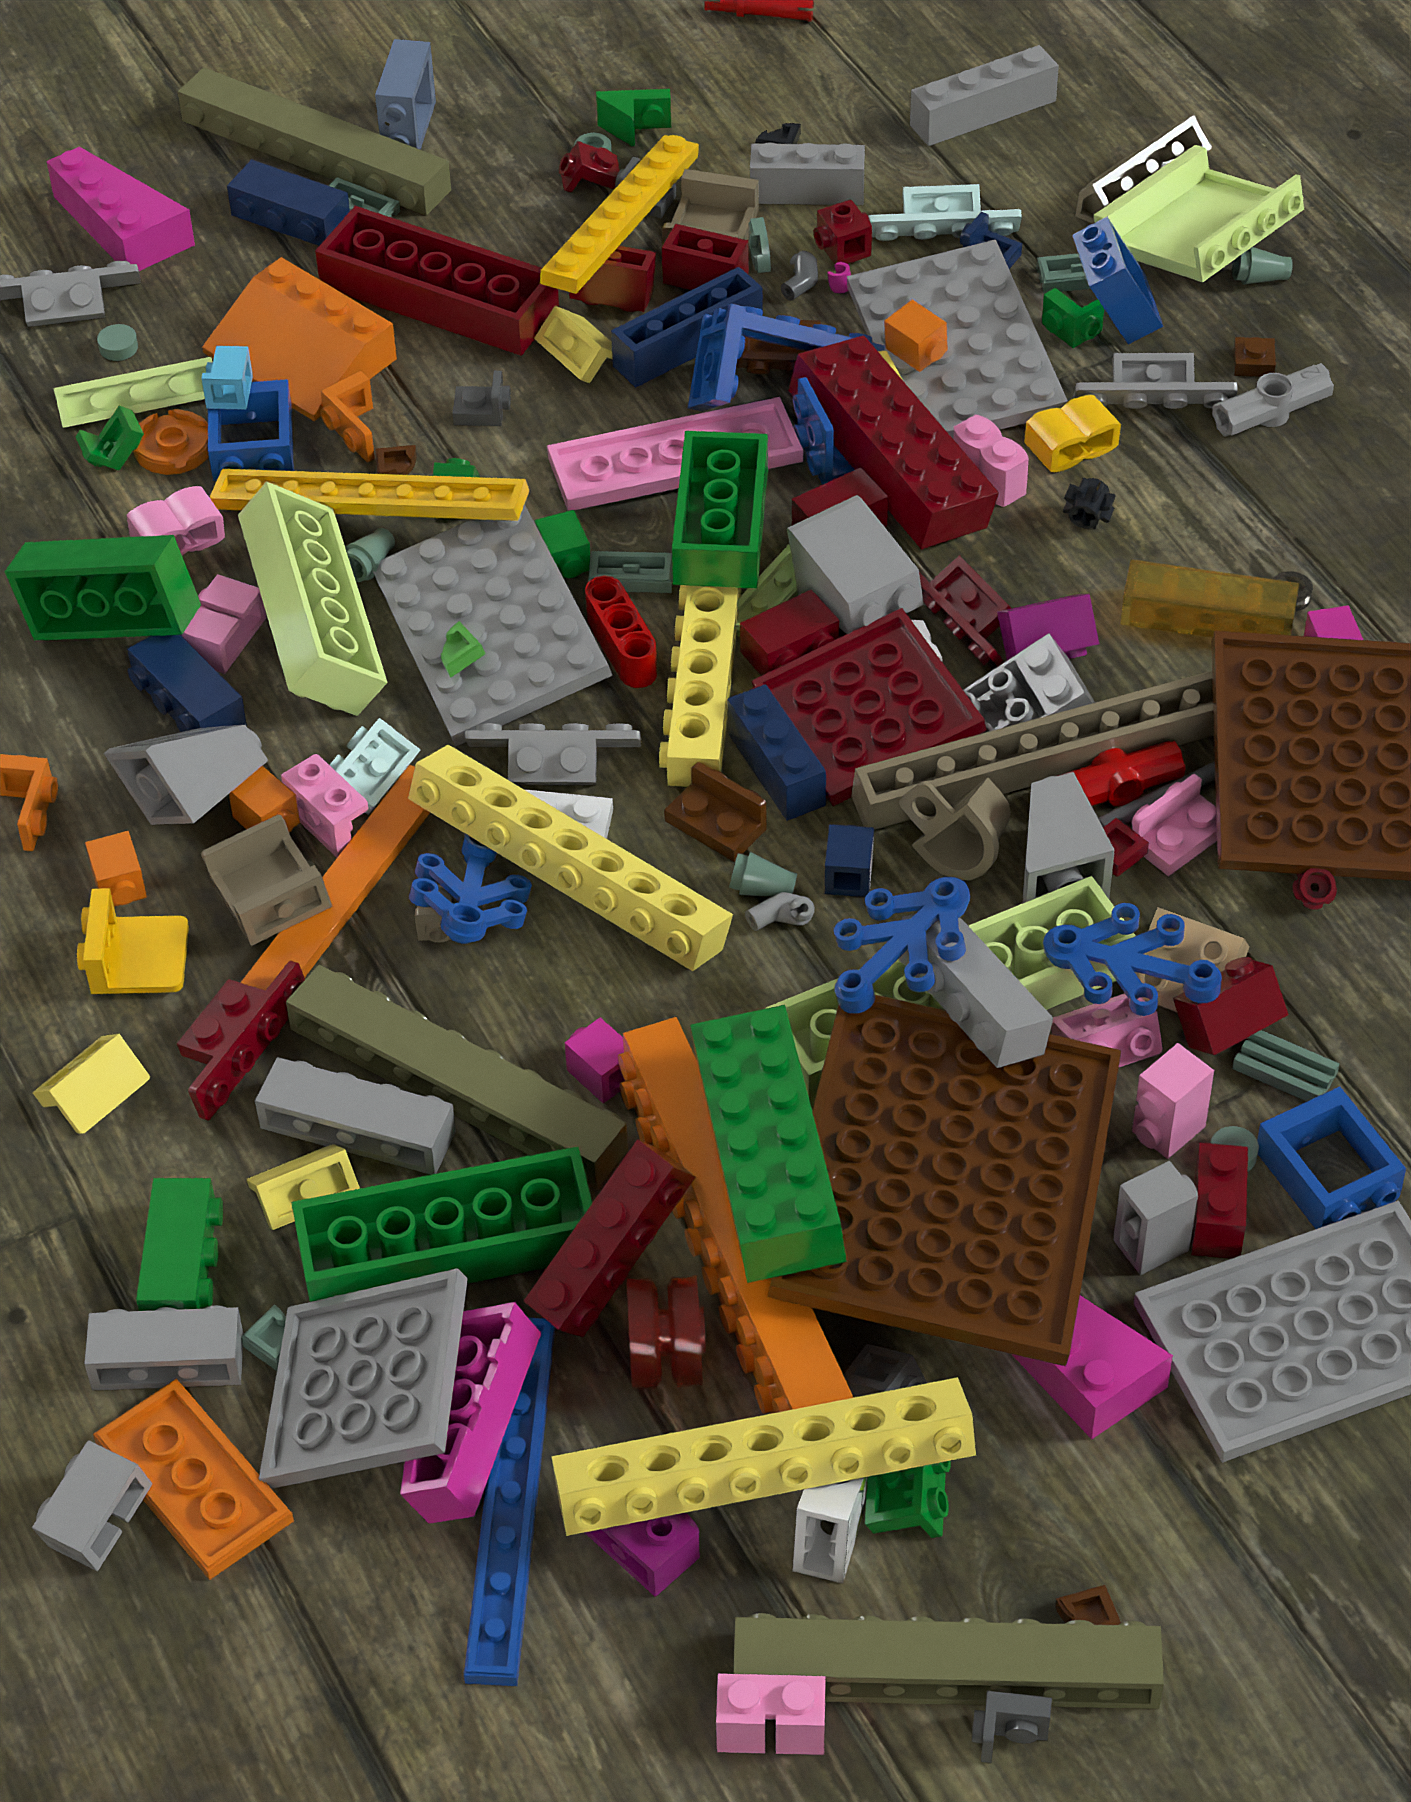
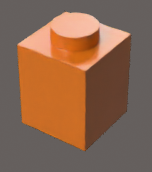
M913 299L884 320L886 349L919 372L932 362L941 359L945 352L948 351L947 322Z
M263 766L229 793L233 818L246 829L276 815L283 817L289 832L300 823L296 794Z
M129 831L85 842L97 889L110 888L114 907L147 898L141 868Z

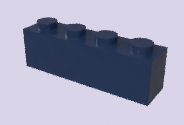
M737 267L611 330L613 367L636 388L695 358L703 315H713L714 310L719 308L727 310L729 304L755 307L763 310L762 286L740 267Z

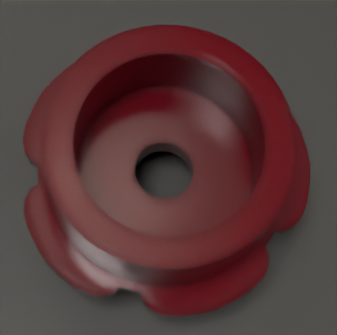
M1311 868L1303 874H1297L1298 878L1292 885L1294 897L1297 900H1301L1303 906L1311 910L1321 909L1323 904H1330L1337 893L1335 878L1326 869ZM1319 873V874H1321V875H1310V874ZM1312 883L1318 885L1316 892L1311 890L1310 886Z

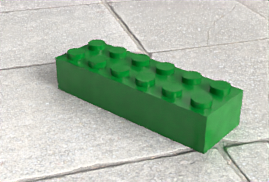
M780 1005L690 1024L698 1068L747 1283L847 1262L841 1222L786 1006Z
M577 1146L293 1201L291 1204L309 1301L312 1302L457 1268L467 1277V1284L547 1268L591 1206L592 1199L579 1147Z

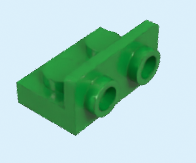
M951 1460L869 1476L867 1480L865 1525L873 1534L921 1526L931 1538L942 1537L943 1519L947 1517L949 1512V1503L945 1492L946 1472L950 1470Z

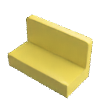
M554 306L534 337L537 342L576 377L587 383L592 381L606 358L612 359V342L584 317Z
M112 1034L101 1036L32 1093L43 1107L57 1106L76 1133L82 1134L87 1132L150 1079V1076L121 1035Z
M335 1144L247 1179L249 1188L256 1192L269 1228L272 1230L295 1221L291 1204L293 1201L360 1189L346 1150Z

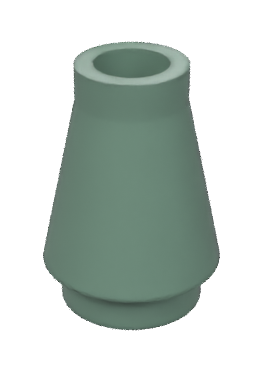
M1251 247L1232 261V277L1234 280H1241L1243 285L1275 280H1289L1292 273L1291 257L1280 256L1255 247Z
M378 528L373 533L345 546L356 582L372 579L375 576L373 571H377L381 560L386 558L389 551L395 546V539L387 529Z
M752 852L749 853V856L738 853L729 888L739 890V895L773 897L781 892L792 894L798 873L788 871Z

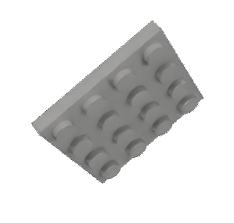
M458 1268L288 1307L259 1475L260 1481L266 1482L273 1489L445 1453L468 1280Z

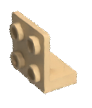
M1157 907L1149 931L1156 928L1157 921L1161 916L1175 913ZM1178 915L1185 923L1183 941L1175 946L1165 945L1144 953L1145 955L1189 966L1197 960H1208L1215 964L1220 972L1225 970V965L1228 962L1246 957L1250 946L1242 937ZM1173 928L1164 929L1165 931H1168V932L1177 931L1176 929H1173ZM1135 972L1142 983L1150 984L1156 988L1158 992V1006L1177 1012L1173 997L1184 992L1183 984ZM1141 997L1144 1001L1150 1000L1148 998Z

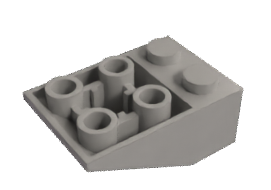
M1049 633L963 690L985 719L986 731L983 733L1095 703L1069 658Z

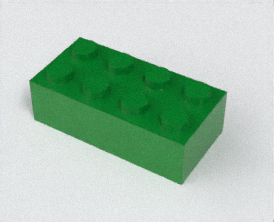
M685 431L672 543L673 585L758 588L768 476V434Z
M174 535L25 542L4 571L34 641L183 635L201 606Z

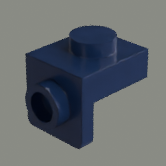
M980 212L972 223L969 222L964 226L960 236V244L963 247L996 240L1010 269L1022 255V243L989 231V214Z

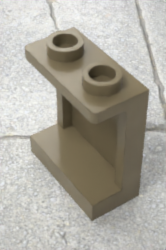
M685 169L681 177L682 197L672 222L664 223L662 228V245L675 224L748 240V222H750V219L756 218L759 210V180Z
M276 815L201 852L212 884L251 946L333 907L322 875L315 865L309 866L292 840L285 820L281 815Z

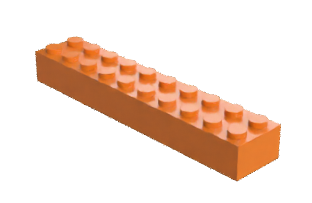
M677 1017L623 1033L624 1053L618 1054V1062L625 1079L624 1082L620 1083L624 1104L628 1110L635 1108L639 1117L635 1119L640 1140L661 1149L696 1176L672 1212L676 1219L684 1218L688 1227L685 1229V1237L689 1250L693 1257L700 1255L705 1265L702 1267L704 1283L710 1295L717 1293L722 1303L719 1306V1313L727 1334L735 1332L740 1343L736 1346L737 1355L743 1371L746 1374L752 1372L757 1384L754 1385V1391L762 1413L770 1412L772 1414L854 1398L812 1307L769 1298L768 1292L772 1278L747 1283L698 1063Z

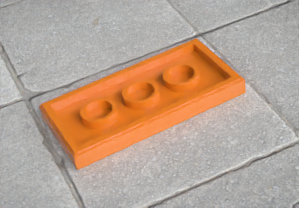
M177 1378L93 1434L97 1445L137 1463L153 1483L143 1501L209 1580L294 1522L292 1512L266 1482L259 1480L257 1471Z

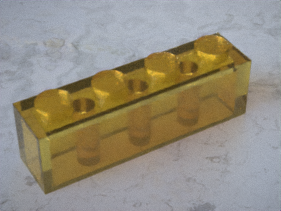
M1131 559L1123 595L1121 625L1211 638L1214 631L1291 635L1299 583Z

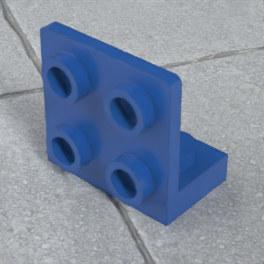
M807 377L798 379V395L793 396V405L798 417V425H794L793 428L802 448H804L807 454V463L813 476L818 475L823 485L854 471V468L834 446L833 426Z

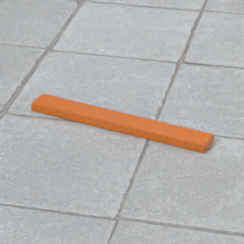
M409 765L323 875L322 878L333 907L279 932L241 983L266 991L290 960L299 963L304 978L307 976L431 813L408 799L415 770L414 766Z

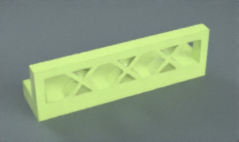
M212 357L53 388L62 427L109 419L119 405L133 410L134 413L203 400L205 397L201 379L202 373H206L207 362H212Z

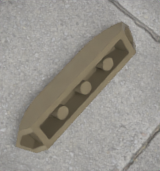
M1195 113L1160 133L1082 188L1079 192L1075 217L1094 224V214L1194 145L1204 147L1209 151L1212 148L1211 142Z

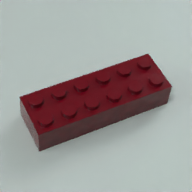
M358 206L352 208L315 251L319 280L344 295L520 356L523 355L535 340L534 337L554 306L559 307L558 289L540 284L541 267Z
M864 335L798 354L788 389L793 396L798 395V379L807 377L833 426L834 446L854 470L862 468L888 496L889 512L920 549L988 527L999 492Z

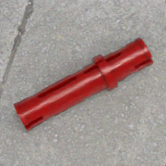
M814 0L705 1L704 8L705 11L736 13V17L752 14L812 22L813 11L799 10V7L812 9L814 8Z

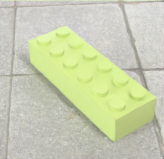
M266 481L238 514L288 690L299 697H307L326 704L334 710H342L358 716L388 682L333 508Z

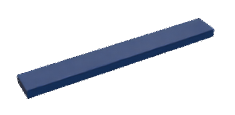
M529 1318L541 1332L486 1483L464 1668L465 1684L518 1686L555 1327L545 1318Z

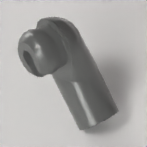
M800 251L794 254L790 260V265L794 264L795 266L793 270L795 276L781 285L782 294L789 301L796 299L818 282L817 259L808 251Z

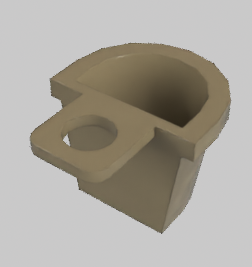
M989 778L983 780L952 805L928 781L918 783L899 800L902 810L924 833L912 844L913 848L940 874L961 880H973L983 876L997 860L999 840L1009 823L1011 811L1003 793ZM917 797H926L931 800L935 805L936 815L928 817L920 813L916 808L915 799Z

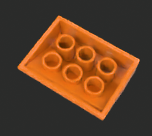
M282 257L251 279L202 346L203 353L213 359L216 346H248L253 374L252 382L288 379L292 408L313 421L321 417L320 410L323 408L321 390L359 371H362L371 379L397 359L393 323Z

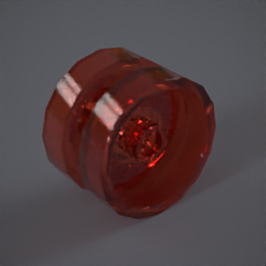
M697 1275L671 1277L667 1284L668 1308L658 1309V1289L653 1278L627 1279L632 1390L656 1389L662 1382L661 1357L671 1356L672 1380L677 1387L703 1386L701 1354H706L704 1307H699Z

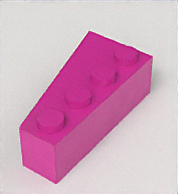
M77 147L47 161L54 198L115 261H127L130 264H137L139 271L195 245L189 209L85 149Z
M1082 1296L1079 1297L1071 1350L1066 1366L1012 1354L1091 1440L1168 1388L1173 1358L1172 1354Z
M515 1302L463 1311L445 1453L405 1461L400 1494L429 1524L475 1516L541 1332Z

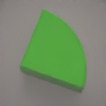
M460 621L447 632V640L441 653V660L447 674L451 678L484 656L485 652L479 641Z

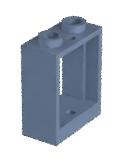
M394 39L375 94L379 134L420 150L436 103L430 42Z

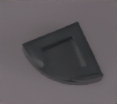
M784 123L781 129L769 133L766 130L757 137L755 144H797L801 135V124Z

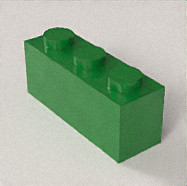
M153 1178L136 1297L139 1311H155L163 1307L175 1308L177 1310L204 1309L212 1306L213 1282L211 1278H208L209 1267H216L218 1262V1240L213 1238L214 1226H222L223 1200L222 1197H215L211 1178Z

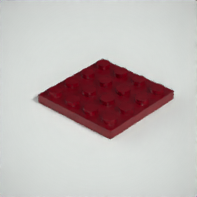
M903 608L751 681L753 689L765 684L768 686L826 770V797L832 806L851 798L855 768L972 737L986 731L985 719Z

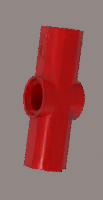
M1166 741L1128 754L1120 748H1111L1096 756L1090 766L1071 772L1075 773L1091 806L1109 801L1113 806L1120 807L1138 799L1146 788L1183 777L1186 766L1182 758V751L1175 741Z

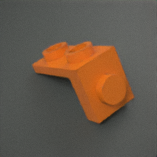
M359 371L321 390L323 408L320 410V414L326 427L331 431L335 430L343 438L347 448L353 453L357 452L368 463L375 459L372 432L358 416L372 410L373 402L370 379L362 371Z
M0 754V796L25 798L17 826L23 850L34 851L38 836H43L46 831V811L49 803H54L57 797V778L52 777L47 758Z

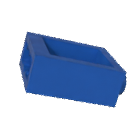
M1108 216L1073 234L1089 287L1127 344L1129 345L1162 328L1163 324L1147 277Z
M288 379L252 382L246 410L208 409V455L213 481H217L222 469L250 470L248 468L255 467V470L294 471L292 404ZM279 421V439L221 443V425Z
M1337 1087L1260 1123L1257 1139L1259 1157L1315 1229L1393 1203L1399 1198L1406 1172L1405 1166L1341 1087ZM1340 1131L1373 1173L1328 1193L1296 1151Z

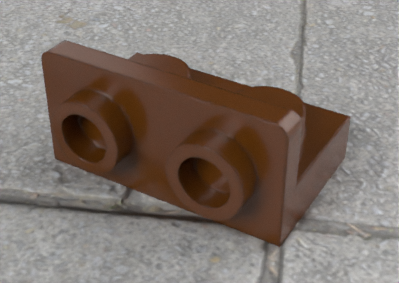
M700 762L691 767V784L664 809L665 822L733 862L736 861L738 853L743 854L767 830L766 801L755 791L743 788L726 778L722 772L710 769Z

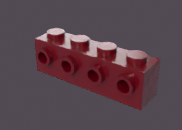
M637 1139L526 1296L524 1302L558 1330L584 1337L617 1288L624 1282L629 1271L646 1247L653 1241L665 1220L681 1201L696 1176L661 1149Z

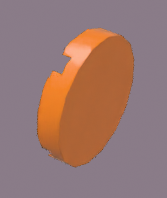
M179 409L168 410L169 415L158 417V413L148 416L139 423L144 435L138 448L133 451L134 457L140 466L153 473L164 475L182 474L197 468L208 459V423L203 417L194 412Z

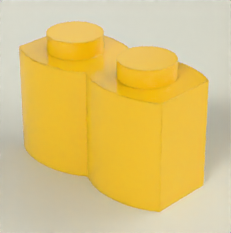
M1085 395L1069 400L1062 408H1051L1034 414L1026 421L1024 443L1050 472H1060L1077 465L1083 459H1093L1116 448L1119 444L1121 424L1095 395Z

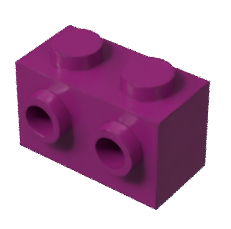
M1076 594L997 611L1007 661L1048 633L1069 659L1087 655L1086 647L1099 644L1090 594Z
M687 1513L584 1532L655 1597L700 1558L699 1529Z

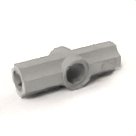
M1322 363L1312 365L1287 376L1280 373H1268L1259 378L1255 389L1215 404L1212 415L1216 421L1217 429L1224 437L1232 436L1259 424L1267 427L1281 426L1287 422L1291 411L1331 396L1334 384L1331 381L1329 371Z

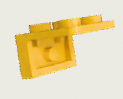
M110 888L92 889L90 906L83 907L81 914L82 932L86 935L85 943H78L77 946L78 969L86 971L91 994L168 993L180 991L184 983L189 932L187 918L184 916L116 917Z

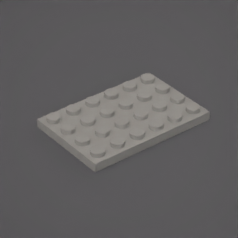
M996 240L847 276L848 290L866 334L872 337V343L885 345L884 320L912 299L947 322L948 351L945 352L941 359L932 362L921 372L888 351L886 345L885 351L888 352L905 384L952 438L954 436V426L974 415H980L989 419L1000 430L1024 424L1037 412L1051 408H1062L1068 402Z
M525 504L518 521L471 519L382 559L377 571H373L455 747L466 742L465 731L476 730L477 724L491 723L502 726L612 676L603 653ZM460 621L482 645L485 655L450 678L442 663L441 653L447 640V632Z
M1399 1200L1135 1292L1134 1305L1156 1345L1173 1355L1171 1372L1222 1463L1411 1394V1220Z

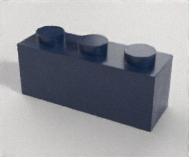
M252 159L227 185L232 216L318 246L323 243L350 212L347 192Z
M181 635L149 636L128 648L131 667L128 668V674L132 683L138 690L142 691L145 689L151 695L160 713L163 715L168 713L175 720L180 732L206 727L247 726L242 696Z
M765 684L728 698V735L786 821L826 806V770L768 686Z

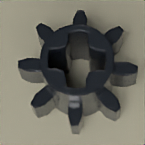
M1082 478L1079 487L1074 484L1069 485L1064 496L1066 504L1063 513L1069 514L1071 522L1080 528L1096 529L1099 520L1109 523L1115 509L1112 505L1116 495L1110 493L1108 486L1103 481L1095 478Z

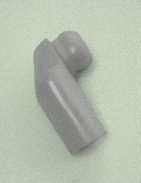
M781 892L747 910L745 917L750 927L755 931L774 921L798 926L806 924L811 920L815 907L813 902L807 897Z

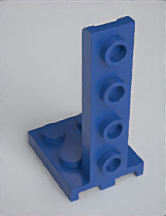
M729 304L727 310L719 308L714 310L713 315H703L688 409L703 412L730 403L738 388V376L735 375L737 359L742 356L744 351L745 337L802 351H810L863 335L877 351H885V345L872 343V337L869 335L850 333L848 337L836 334V328L832 326L814 324L813 328L799 325L800 319L795 317L778 315L774 319L763 316V310Z

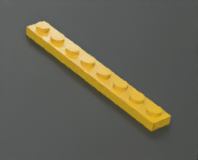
M664 135L541 269L540 284L577 294L683 175L684 170L688 169L698 158L699 144L686 141L681 136Z
M222 469L209 498L218 510H242L267 481L333 508L334 514L518 521L527 499L529 488L526 479Z

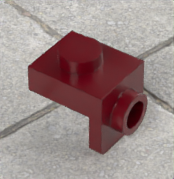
M580 141L576 142L570 153H566L563 156L559 165V174L562 177L563 188L570 193L573 192L581 178L614 190L616 178L620 171L617 155L606 148H596Z

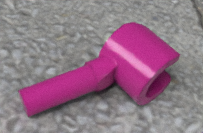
M838 262L835 264L836 274L830 271L827 272L829 286L834 293H845L849 291L847 276L851 275L850 266L846 263Z

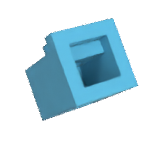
M216 346L213 362H207L206 373H202L201 378L206 409H247L253 379L248 346Z

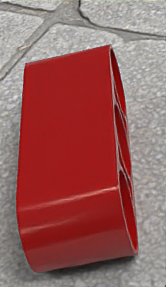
M605 575L591 579L585 587L588 625L620 680L625 685L632 688H643L651 685L657 677V652L654 637L618 579Z

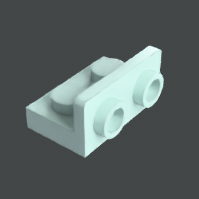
M379 718L369 731L361 726L346 746L352 750L345 759L338 754L330 766L368 801V810L365 813L369 815L415 759L420 749Z

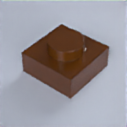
M1235 337L1233 348L1234 376L1261 377L1268 373H1275V338Z

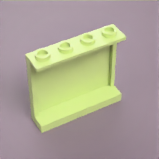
M1194 145L1094 214V222L1096 223L1108 216L1136 261L1204 282L1304 210L1300 175H1294L1274 189L1210 170L1207 149Z

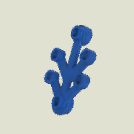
M465 834L461 848L464 860L467 863L463 882L444 865L441 857L430 853L421 854L418 857L415 874L418 879L412 882L409 899L417 906L432 907L442 917L441 929L451 940L461 944H468L481 940L485 935L486 929L494 925L501 924L510 929H518L523 926L527 908L522 903H525L529 898L532 887L530 880L520 875H510L504 881L481 887L485 867L489 866L496 859L497 852ZM437 881L459 903L453 904L438 891L439 887L435 882ZM506 899L501 903L500 907L484 911L477 907Z
M943 877L931 882L922 892L892 896V893L887 889H874L865 897L867 912L872 919L885 920L895 913L918 912L911 919L862 926L858 920L851 918L838 922L834 928L837 945L842 950L852 951L858 949L861 945L888 941L859 970H848L839 976L835 984V994L840 1008L848 1013H861L869 1009L875 1001V992L872 984L907 950L909 953V964L905 967L904 974L908 987L915 992L929 990L935 983V975L928 958L926 931L937 920H940L941 932L935 939L939 956L946 961H955L965 954L966 945L964 936L959 931L958 918L965 913L970 902V892L967 884L955 877ZM878 903H885L882 906H875ZM848 933H855L852 936L844 937ZM948 943H957L956 945L951 947L945 946ZM921 973L926 974V975L923 976V977L914 978V976L917 975V974H921Z
M1130 903L1118 904L1113 908L1111 917L1082 929L1074 925H1059L1049 930L1044 937L1043 949L1050 962L1056 967L1071 969L1084 988L1085 999L1093 1004H1103L1110 1000L1112 996V979L1103 972H1096L1089 960L1107 966L1128 997L1131 1011L1140 1016H1147L1156 1011L1158 992L1154 986L1142 983L1135 972L1183 984V991L1186 997L1197 1003L1211 1002L1221 992V972L1215 964L1208 960H1197L1189 966L1144 954L1165 945L1175 946L1183 941L1185 923L1181 917L1175 914L1161 916L1157 921L1155 929L1112 946L1098 942L1118 933L1122 935L1132 934L1139 928L1140 912L1135 905ZM1121 917H1129V918H1131V920L1123 921V920H1120L1119 918H1121ZM1173 928V929H1176L1177 931L1168 932V931H1165L1164 929ZM1101 986L1104 987V989L1094 990L1092 989V987ZM1145 997L1150 1000L1147 1002H1141L1137 999Z

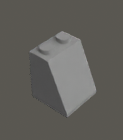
M858 495L787 528L798 595L812 590L839 619V628L848 634L863 626H867L873 621L900 608H903L908 613L924 605L919 569Z
M246 725L199 728L109 748L103 753L151 825L195 823L268 761L261 750L260 739Z
M1075 773L1050 776L1031 783L1022 904L1090 876L1094 878L1109 899L1115 850Z

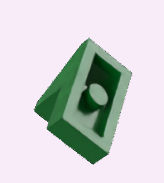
M670 89L596 91L598 126L630 146H635V129L672 128Z

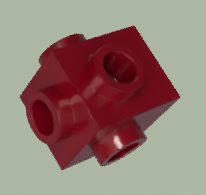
M851 199L817 210V227L813 230L814 240L820 250L824 249L834 264L838 262L849 264L871 256L872 225L870 219L865 212H861Z

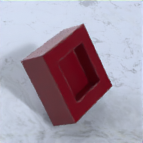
M1115 818L1103 827L1115 850L1112 874L1116 877L1120 876L1148 854L1149 842L1119 819Z

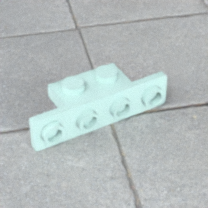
M979 184L903 187V214L868 216L872 225V237L882 241L894 240L898 236L930 239L941 234H952L954 237L960 238L964 226L969 222L972 223L980 212L989 214V231L1007 236L1019 231L1022 218L1020 209L981 211Z

